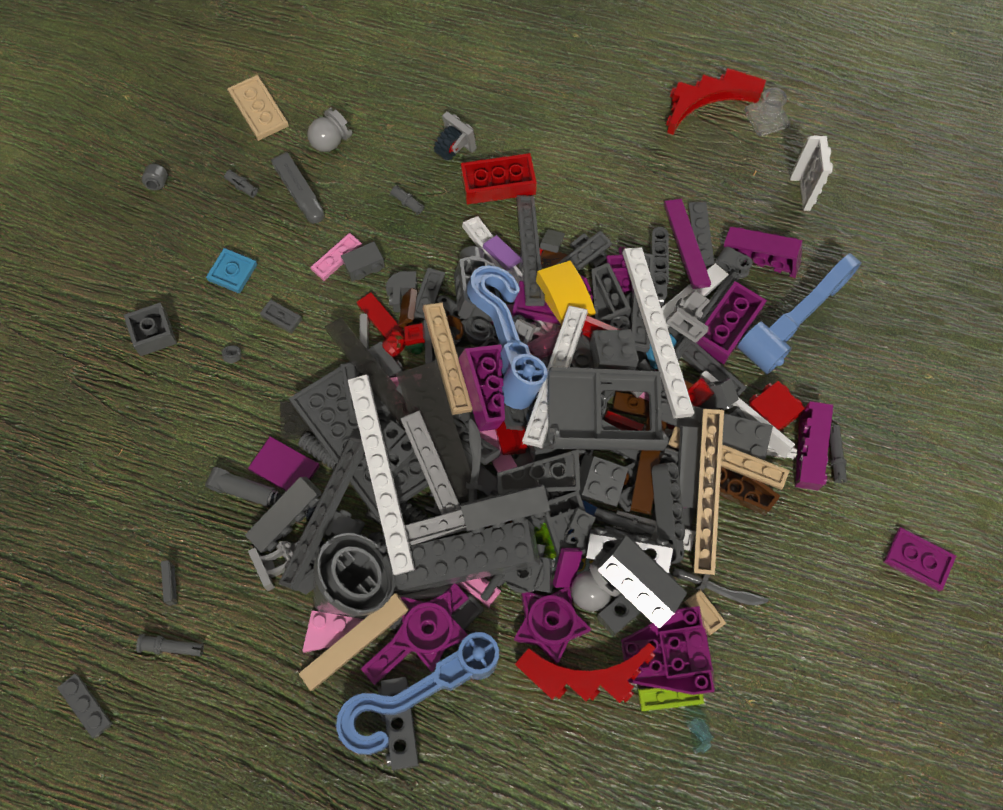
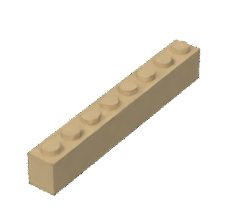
M703 409L694 554V573L715 575L724 410Z

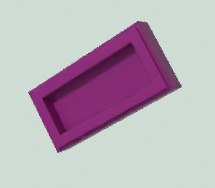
M561 548L552 583L555 588L572 586L583 552L580 548Z

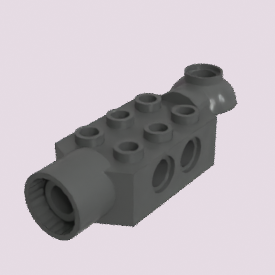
M470 246L460 252V260L454 273L458 315L466 319L464 330L468 340L473 344H481L494 333V328L490 323L492 319L471 302L467 295V284L474 270L481 266H495V264L485 260V254L481 248ZM485 286L487 290L500 298L499 291L496 288Z

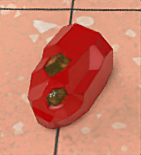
M393 330L384 339L382 346L385 351L391 356L396 357L405 348V334L401 330Z

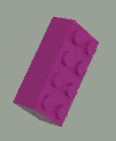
M735 281L705 322V325L708 326V332L697 344L715 360L724 365L744 337L746 331L749 330L762 311L767 300Z

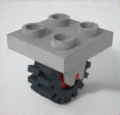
M446 111L442 116L445 129L438 136V141L435 142L434 152L449 161L463 147L471 153L477 147L473 128L469 124L462 123L455 114L451 115Z

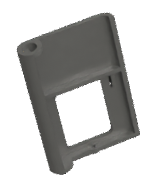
M550 367L547 377L548 443L550 448L663 451L666 448L669 440L666 433L662 431L661 372ZM603 390L647 392L649 394L650 407L649 431L604 430L602 428L601 392Z

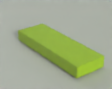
M659 688L637 690L641 712L705 704L703 694L691 695Z

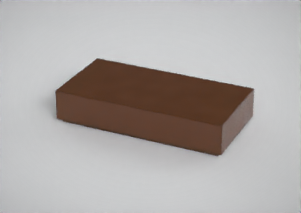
M410 288L402 296L398 325L401 328L408 326L414 320L417 297L416 289Z

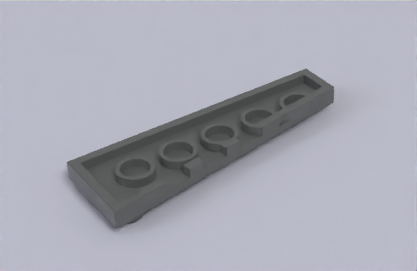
M661 398L662 421L679 428L680 426L702 428L704 408L692 406L694 410L692 417L674 419L668 400ZM724 414L722 444L765 461L773 425Z

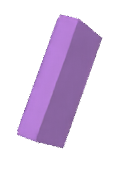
M497 235L483 243V248L506 271L520 263L521 258Z

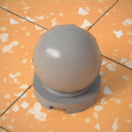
M331 107L324 112L325 117L313 120L307 131L310 144L320 152H330L336 149L341 143V138L347 140L353 135L352 130H348L345 126L347 123L345 118L336 109L332 111Z
M594 560L590 564V570L578 574L571 586V595L574 603L588 612L597 611L605 607L610 601L611 596L616 597L621 594L597 570V564L600 560Z

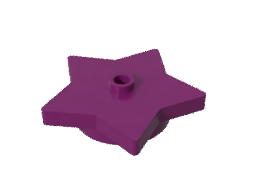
M565 587L548 596L530 592L521 593L525 619L513 640L539 645L555 664H558L568 642L591 631V628L575 613L572 606L570 587ZM548 620L552 621L553 626L550 625V624H548L547 621H548Z
M450 592L428 602L401 597L410 611L402 616L403 624L389 645L391 648L416 652L431 672L435 670L436 663L439 662L446 648L461 643L468 636L452 618ZM428 625L433 628V631L429 634L425 632V627Z

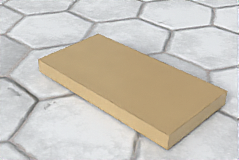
M258 75L227 88L258 141L289 127L287 120Z

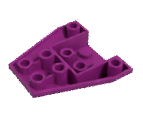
M700 606L678 609L660 628L652 623L621 640L624 662L636 655L648 643L656 648L653 651L656 654L648 664L643 662L639 667L642 670L634 681L630 678L628 680L629 683L691 695L715 692L714 670Z

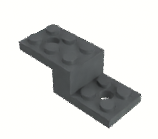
M579 491L546 492L550 511L546 512L544 523L547 525L557 558L559 559L561 548H580L583 551L582 554L586 553L589 534L588 536L581 535L582 544L580 547H574L576 539L573 542H565V537L572 530L568 528L575 509L578 508L586 512Z

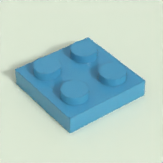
M224 248L206 278L212 283L240 294L256 268L257 262Z

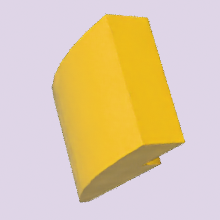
M571 261L537 271L536 282L545 294V302L561 325L563 324L568 306L587 309V316L589 317L595 315V309L587 288Z

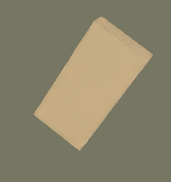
M701 590L684 601L687 608L700 606L709 636L726 624L725 620Z

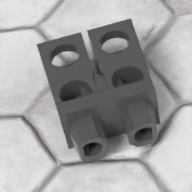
M391 421L382 431L394 478L416 454L405 431ZM364 456L361 464L369 470L366 456Z

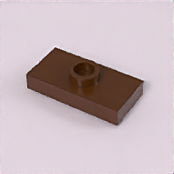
M616 392L613 412L647 418L649 401L641 397L637 398L635 395Z

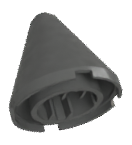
M344 533L332 537L319 549L314 561V606L318 611L365 616L375 613L389 601L394 591L395 576L393 575L387 555L385 557L382 556L376 549L378 545L375 542L358 534Z

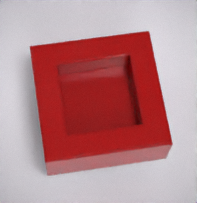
M423 323L404 327L405 343L407 346L425 343V327Z

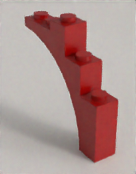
M727 68L726 73L721 75L720 80L703 75L701 81H697L696 86L679 81L677 87H673L670 95L673 98L671 103L673 105L671 110L673 115L668 117L666 123L669 126L667 133L674 135L679 124L686 116L706 104L725 100H741L758 104L766 80Z
M648 643L641 651L625 662L607 669L593 671L572 670L558 666L543 659L532 649L528 648L515 665L552 700L556 697L560 699L567 691L565 686L568 684L585 701L589 698L593 701L601 692L598 689L599 686H602L614 699L621 703L622 700L627 702L634 694L632 691L634 686L628 680L630 678L633 681L642 671L639 667L643 662L648 664L656 655L653 652L656 648Z

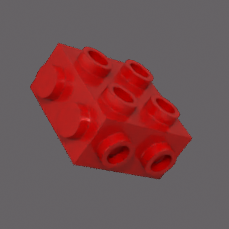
M779 381L773 385L769 383L762 390L763 393L761 395L755 394L748 401L750 403L749 406L779 431L798 418L805 410L802 402L795 398L789 392L787 386Z

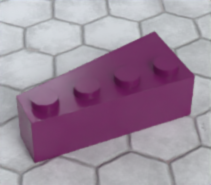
M730 226L724 247H731L735 251L749 256L758 266L763 267L767 265L773 267L775 272L781 273L785 271L790 273V277L796 278L802 259L803 240Z
M502 344L466 348L458 358L479 432L498 429L505 420L504 395H502L503 378L501 374L503 367L501 360Z
M810 401L799 416L795 487L818 491L827 482L825 471L828 463V446L833 405Z

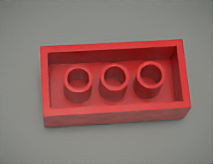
M530 153L461 163V177L467 205L516 198L517 195H536L537 181Z

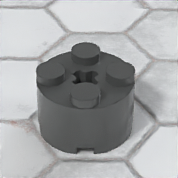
M336 510L323 538L329 541L332 537L344 533L360 535L365 523L358 519H351L352 515L347 511L340 510L339 512Z

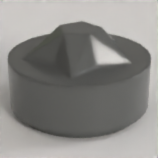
M234 345L225 347L221 352L223 360L227 363L237 362L242 356L240 348Z

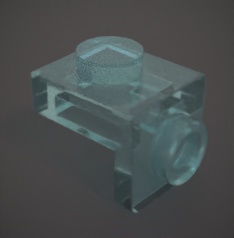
M694 718L686 725L701 741L693 749V752L697 754L701 751L704 754L712 746L710 741L714 737L708 731L709 727L702 719Z

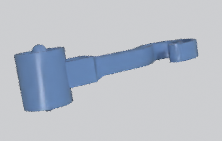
M851 253L846 255L791 312L783 314L770 328L763 322H759L751 330L746 331L745 337L737 348L766 374H769L777 366L783 365L784 358L792 349L786 342L796 333L799 325L830 295L834 296L855 274L862 262Z
M490 265L481 266L474 270L467 284V295L472 303L491 317L500 345L502 344L501 360L504 376L502 395H504V403L513 409H525L532 404L548 376L547 368L539 358L530 354L528 345L519 340L511 312L506 303L485 287L491 286L500 291L502 298L506 302L511 303L515 301L520 291L517 281L509 272L502 268Z
M475 632L469 634L462 640L458 651L436 663L435 672L401 693L392 697L371 693H362L351 697L343 704L337 715L336 729L339 739L346 748L357 754L371 755L382 751L389 744V737L386 733L378 731L370 736H362L356 731L355 722L362 712L373 711L380 714L396 715L408 710L441 689L451 691L471 678L482 680L489 677L495 671L499 659V648L496 641L486 633Z

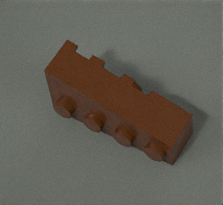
M721 467L720 497L764 516L780 498L778 493L764 483Z

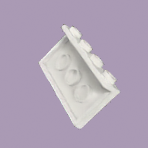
M814 135L807 138L790 175L791 181H800L803 211H810L813 204H816L817 197L821 194L822 187L826 184L827 177L833 170V164L829 158L831 148L828 147L827 136Z

